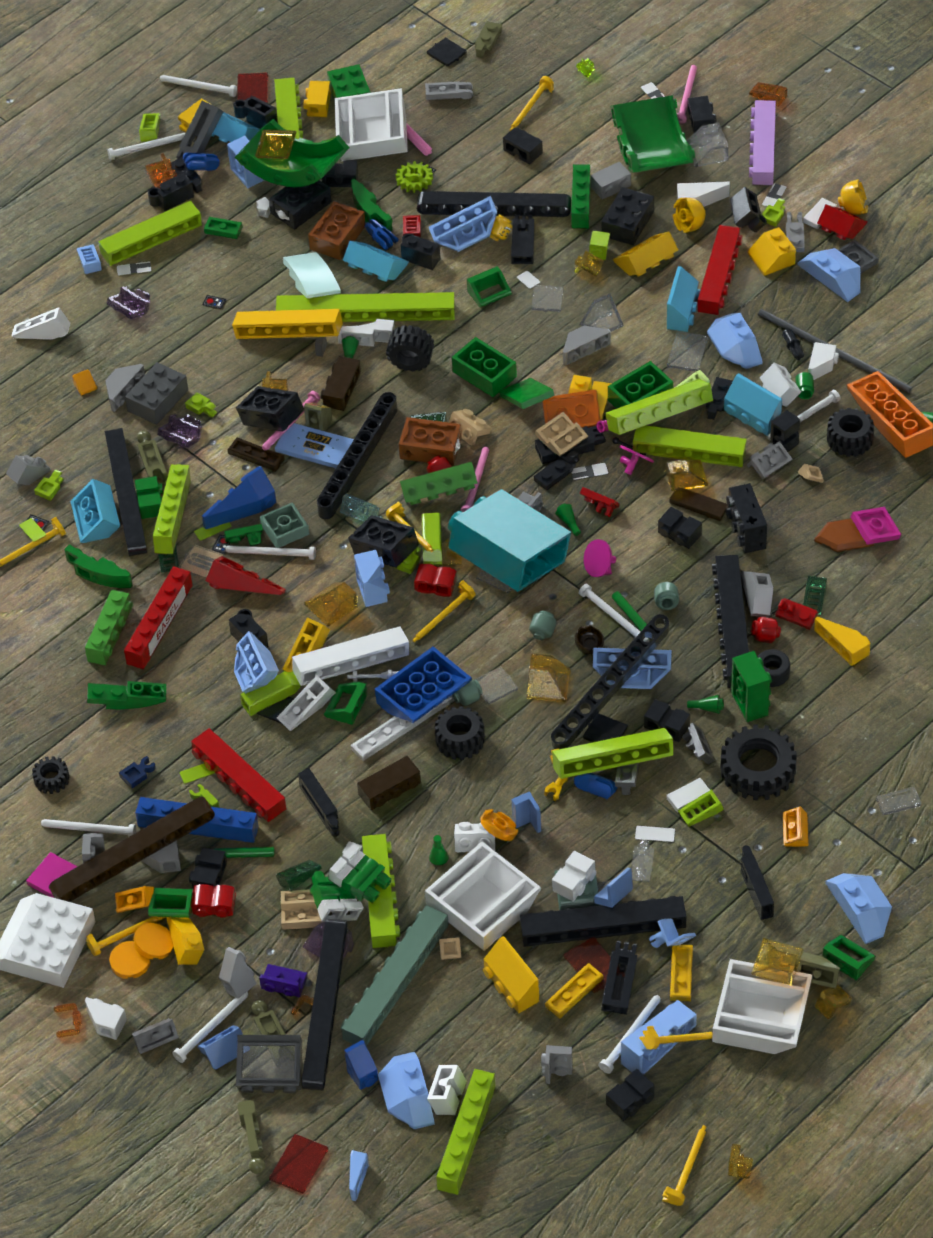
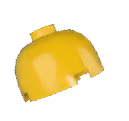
M859 179L846 183L841 189V196L838 197L839 206L844 207L847 213L853 215H862L868 212V205L864 206L865 200H867L865 190Z
M685 197L678 199L673 207L676 208V213L673 214L676 228L679 231L683 230V233L698 230L702 227L706 216L702 203L695 198Z

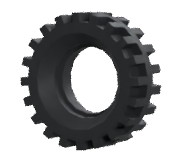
M754 724L753 729H748L744 726L741 733L735 730L732 732V739L727 737L725 746L722 745L721 777L725 778V785L727 787L732 785V792L734 794L738 791L741 792L742 798L746 799L750 795L753 796V800L758 801V797L764 796L765 800H770V795L772 794L778 797L780 796L781 789L787 791L789 783L793 784L797 761V752L794 751L795 745L793 742L789 743V736L787 734L781 736L780 730L777 728L771 731L768 725H765L764 729L758 728V724ZM765 749L776 756L777 763L766 771H752L741 764L740 757L748 750Z

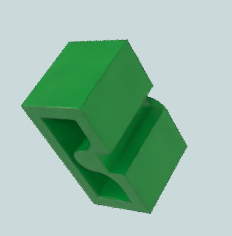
M157 476L136 479L135 485L141 519L158 517L162 501L160 494H163L162 483H158Z

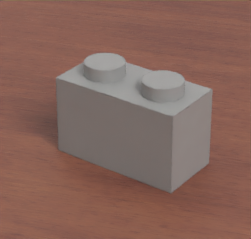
M620 161L591 175V188L601 199L612 196L619 192L622 187L628 188L631 186V173Z

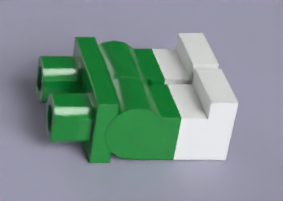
M355 843L330 868L328 876L330 881L351 895L356 896V899L359 901L366 899L371 903H374L380 894L374 888L376 884L385 890L391 883V878L384 873L385 867L361 852L360 847Z
M314 872L312 876L313 885L310 892L313 895L321 921L325 922L326 919L357 920L364 908L361 901H357L355 896L330 881L328 877H325L324 872Z

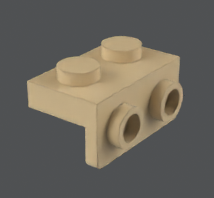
M469 409L453 411L448 422L461 424V439L469 445H475L478 436L488 435L492 429L483 419L476 417Z

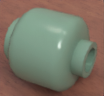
M662 582L656 586L654 600L658 608L671 610L678 605L679 591L675 584Z
M540 611L533 615L529 630L535 639L543 641L553 636L557 621L552 613Z
M472 679L452 694L456 703L460 702L461 705L468 706L480 700L482 688L476 679Z

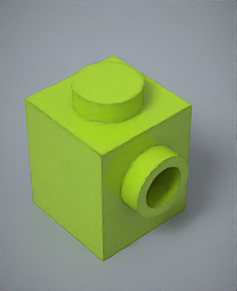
M592 232L588 258L606 260L610 233Z

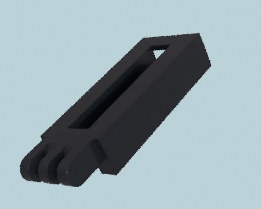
M515 215V219H512L511 264H533L535 230L533 215H529L528 219H526V215H522V219H519V215Z
M597 426L583 427L582 429L588 437L563 455L567 456L573 450L577 451L579 455L595 451V445L606 442L603 432L600 433ZM540 439L535 440V449L542 464L553 462L561 457L551 451Z
M310 768L298 773L299 786L331 835L333 837L339 836V821L336 807Z
M745 845L742 847L741 857L742 877L760 920L772 918L774 916V901L751 848Z
M617 941L615 951H612L601 1010L627 1015L637 965V944L633 943L632 950H628V942H625L624 949L620 948L621 941ZM618 964H621L619 972L622 973L625 972V967L627 965L625 977H622V974H620V976H616Z

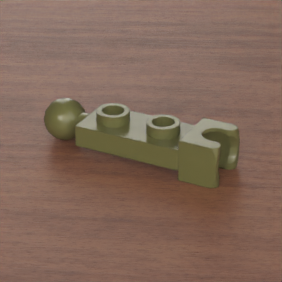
M142 430L137 434L139 442L137 446L147 477L157 476V478H161L166 483L168 478L167 471L155 439L151 440V434L148 431Z
M263 1000L254 1001L251 1010L257 1015L254 1017V1023L260 1034L286 1035L274 1011L266 1012L268 1007ZM267 1046L276 1067H281L280 1058L282 1056H287L291 1061H295V1051L292 1046Z
M254 1100L242 1101L237 1103L241 1126L245 1125L251 1154L249 1169L254 1174H260L265 1170L266 1164L259 1155L260 1152H263L261 1139L257 1140L256 1134H260Z

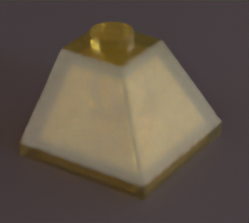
M263 130L255 157L288 159L296 137V131Z
M677 460L667 462L664 465L671 491L708 486L701 460Z
M336 582L305 601L304 605L329 627L358 607L357 594L345 582Z
M531 654L527 698L566 702L571 669L551 655Z
M763 938L751 975L792 986L804 949Z

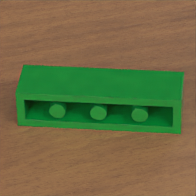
M573 164L572 228L589 229L590 164Z

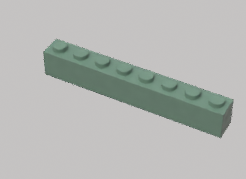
M426 905L423 911H419L412 927L409 926L403 940L396 944L392 956L387 957L381 972L376 973L372 985L365 989L361 1001L354 1005L352 1014L343 1021L341 1025L343 1040L352 1044L363 1040L366 1046L368 1045L448 928L447 914Z

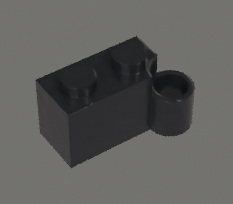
M252 95L246 100H236L233 103L235 117L239 119L246 117L247 123L259 129L272 119L278 123L276 107Z
M184 173L161 183L160 189L153 187L148 190L149 204L153 207L160 206L165 212L194 197L192 182Z
M744 187L730 198L731 210L736 226L743 228L748 225L753 232L757 233L767 224V220L761 214L757 194Z
M410 233L402 237L400 245L401 258L409 261V263L433 270L441 259L440 244Z
M242 609L237 615L229 619L230 633L238 642L250 631L266 648L269 647L267 633L253 620L252 612L249 609Z

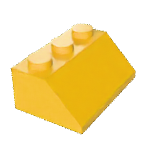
M670 231L651 236L613 258V261L629 276L637 275L639 277L647 272V268L651 267L652 269L659 266V261L663 259L666 261L674 257L673 253L678 251V248Z
M504 936L500 937L484 958L483 972L487 979H492L498 993H503L506 997L509 1007L514 1008L519 1014L539 1002V981Z

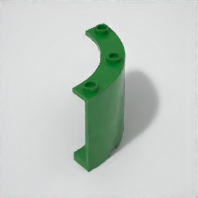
M673 95L610 106L614 127H617L619 135H617L619 148L625 164L629 165L628 169L630 172L635 173L694 163L695 151L686 142L685 133L681 131L676 113L677 100L673 98Z
M272 119L240 150L235 159L254 175L270 183L286 187H302L322 179L350 147L339 135L319 143L303 138H294L290 136V132Z

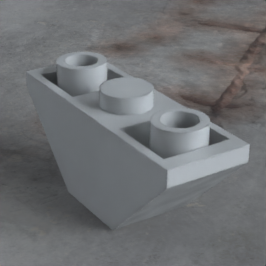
M582 326L569 332L563 349V364L568 365L610 345L611 331L609 329Z
M137 364L117 368L105 380L113 412L124 404L125 396L144 377V365Z
M741 571L740 576L751 616L769 618L773 595L770 575Z

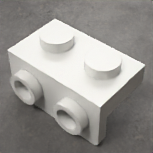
M469 822L455 824V852H470L481 842H484L495 851V836L490 834L481 822L479 824H471Z

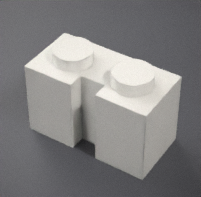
M773 363L760 377L763 382V388L782 398V405L785 407L801 393L796 383L790 379L791 375L787 369L779 364Z
M573 851L566 860L563 869L560 868L553 877V891L574 902L577 896L583 894L586 884L594 879L596 875L595 861Z
M458 1065L438 1066L427 1098L436 1115L456 1114L460 1102L457 1096L463 1094L467 1082Z

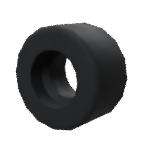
M771 649L765 650L757 656L762 659L764 670L770 673L772 679L770 687H778L789 679L790 660L785 653L780 650ZM772 666H773V667H777L778 669H776V670H770V669H768L767 667H772Z

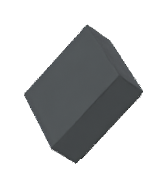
M317 337L315 351L317 356L323 357L327 346L326 337Z

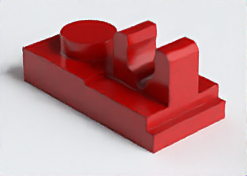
M582 487L580 491L584 501L593 505L594 502L598 503L596 507L598 513H601L602 509L606 507L605 515L607 517L611 516L614 509L619 508L620 504L611 498L585 487Z
M786 598L781 599L775 613L776 617L809 630L818 615L817 610Z

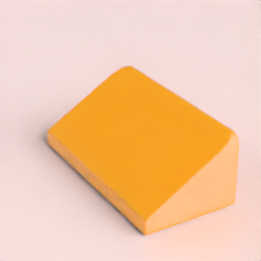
M801 806L783 812V839L785 847H805L809 845L808 817Z
M143 886L115 893L116 912L122 913L148 907L154 887Z

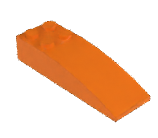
M879 371L847 384L848 390L858 405L873 419L874 426L905 458L933 446V423Z

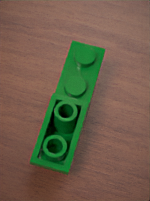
M352 179L354 205L357 210L364 211L365 223L374 219L389 231H393V220L389 214L382 211L379 205L376 204L375 194L368 191L362 183Z
M70 544L64 549L66 560L74 565L75 574L83 579L114 588H131L133 586L130 572L118 567L113 561H108L104 557L97 561L94 557H89L82 550Z
M128 681L127 686L88 683L87 703L106 704V709H136L166 702V684Z

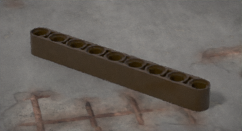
M198 797L50 883L49 890L54 898L71 902L208 823L214 818L215 812L205 797Z

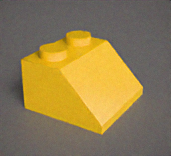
M780 227L764 232L747 252L764 276L795 265L796 249Z

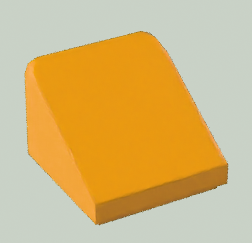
M88 369L72 376L73 383L81 396L97 390V386Z

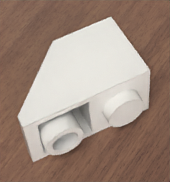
M86 997L87 1012L97 1034L117 1040L127 1021L125 1009L116 1004L104 1003L100 999Z

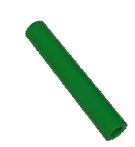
M619 591L614 592L612 599L636 627L642 631L647 625L646 622Z
M274 847L214 848L215 850L225 851L226 858L274 857L275 855Z

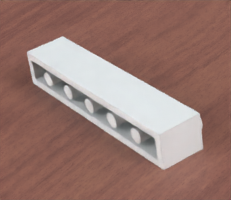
M399 626L293 656L292 670L302 686L309 684L316 675L323 680L409 655V641Z

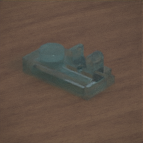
M345 494L342 499L340 513L365 522L371 515L377 517L380 508L377 505Z

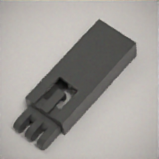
M201 101L179 145L181 148L176 156L177 159L183 157L184 153L204 152L223 113L221 109Z

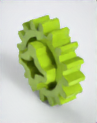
M416 161L413 164L407 162V166L401 165V169H397L396 181L397 186H400L401 190L406 188V192L413 190V193L416 190L422 192V188L428 189V185H432L433 173L432 169L428 168V164L423 166V162L416 164Z

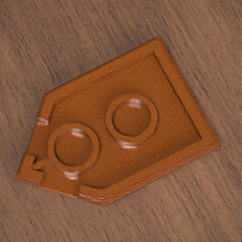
M851 518L827 522L814 539L815 542L823 543L836 552L874 546V544H866Z

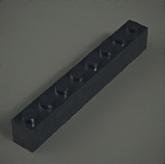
M738 555L715 556V563L712 564V575H716V578H713L714 590L718 591V593H715V605L719 604V608H716L717 620H721V623H718V635H722V638H719L720 650H724V653H721V664L725 665V669L722 670L723 680H727V688H731L732 658L748 653L749 649Z
M670 896L662 899L652 898L645 901L619 903L612 908L602 905L576 909L568 908L559 911L550 910L542 913H527L520 915V927L523 947L661 931L658 921L661 919L671 918L676 929L686 928L687 916L683 896Z

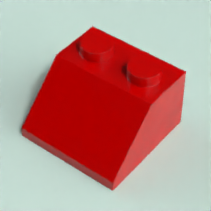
M825 204L817 224L822 226V230L829 233L834 231L837 233L836 237L846 240V238L853 239L865 227L868 221L849 214L839 207Z

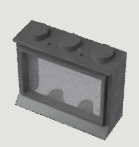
M237 1035L236 1087L238 1090H241L242 1093H253L254 1090H262L263 1093H274L275 1090H283L284 1093H295L296 1090H301V1035Z

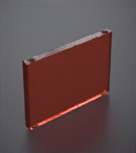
M268 72L238 74L237 100H246L252 95L268 103Z
M594 937L564 954V958L577 973L589 963L603 974L604 979L591 990L594 994L605 988L611 957ZM617 967L616 976L622 974L623 977L624 973L619 971L620 968Z
M294 1134L270 1175L269 1180L304 1194L329 1148Z

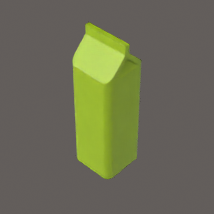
M440 513L422 514V537L432 546L434 551L431 553L423 547V564L440 566L443 562Z
M284 671L267 685L248 693H241V704L251 717L257 712L295 694L301 685L293 671Z

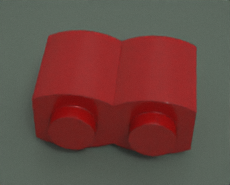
M420 564L414 580V590L426 594L434 593L442 597H451L457 580V571L450 567Z
M195 885L191 903L193 914L199 917L216 915L220 918L232 916L236 899L235 888L229 885Z

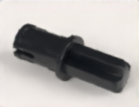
M792 329L784 330L782 336L787 343V349L791 351L796 360H800L804 357L800 341L795 337Z

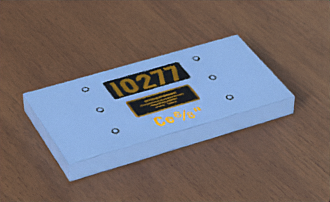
M293 423L278 440L275 452L337 468L354 439Z

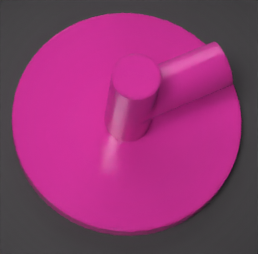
M620 445V448L632 453L631 459L626 456L620 458V462L627 465L625 473L632 474L639 457L649 462H654V460Z
M601 539L591 541L584 552V567L587 573L592 577L611 575V563L614 564L616 562V557L612 556L609 544Z

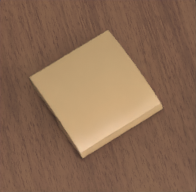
M564 412L544 424L534 433L551 451L559 456L588 437L577 422L574 424Z
M310 889L281 891L282 930L323 927V922L319 916Z

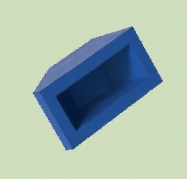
M363 1040L344 1050L347 1072L360 1090L370 1087L378 1081L377 1068Z

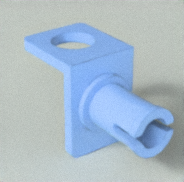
M671 918L661 919L658 921L661 931L650 936L649 940H656L651 943L655 948H658L665 942L667 946H676L690 940L696 934L687 933L679 936Z

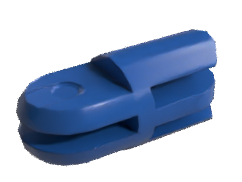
M183 154L187 170L212 171L220 165L218 157L214 154Z
M371 219L369 222H366L365 228L367 232L385 251L388 250V247H392L393 243L396 244L399 239L376 220Z
M594 773L574 776V784L577 788L604 799H608L618 789L614 781Z

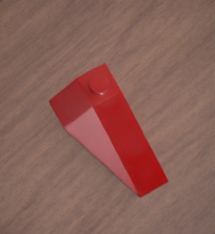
M224 556L213 561L205 580L210 583L209 586L215 589L222 588L282 595L286 591L285 588L268 579H259L258 574L254 571H244L243 565Z

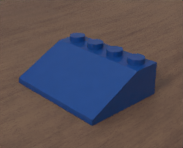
M431 647L376 687V702L388 714L414 723L469 683L472 677L435 647Z

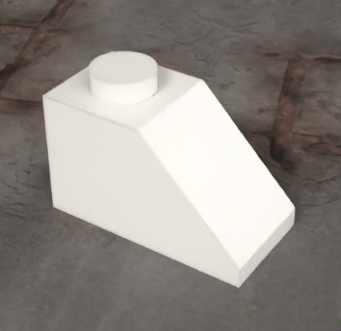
M814 343L808 373L813 375L814 380L831 372L834 364L838 363L839 353H836V345Z

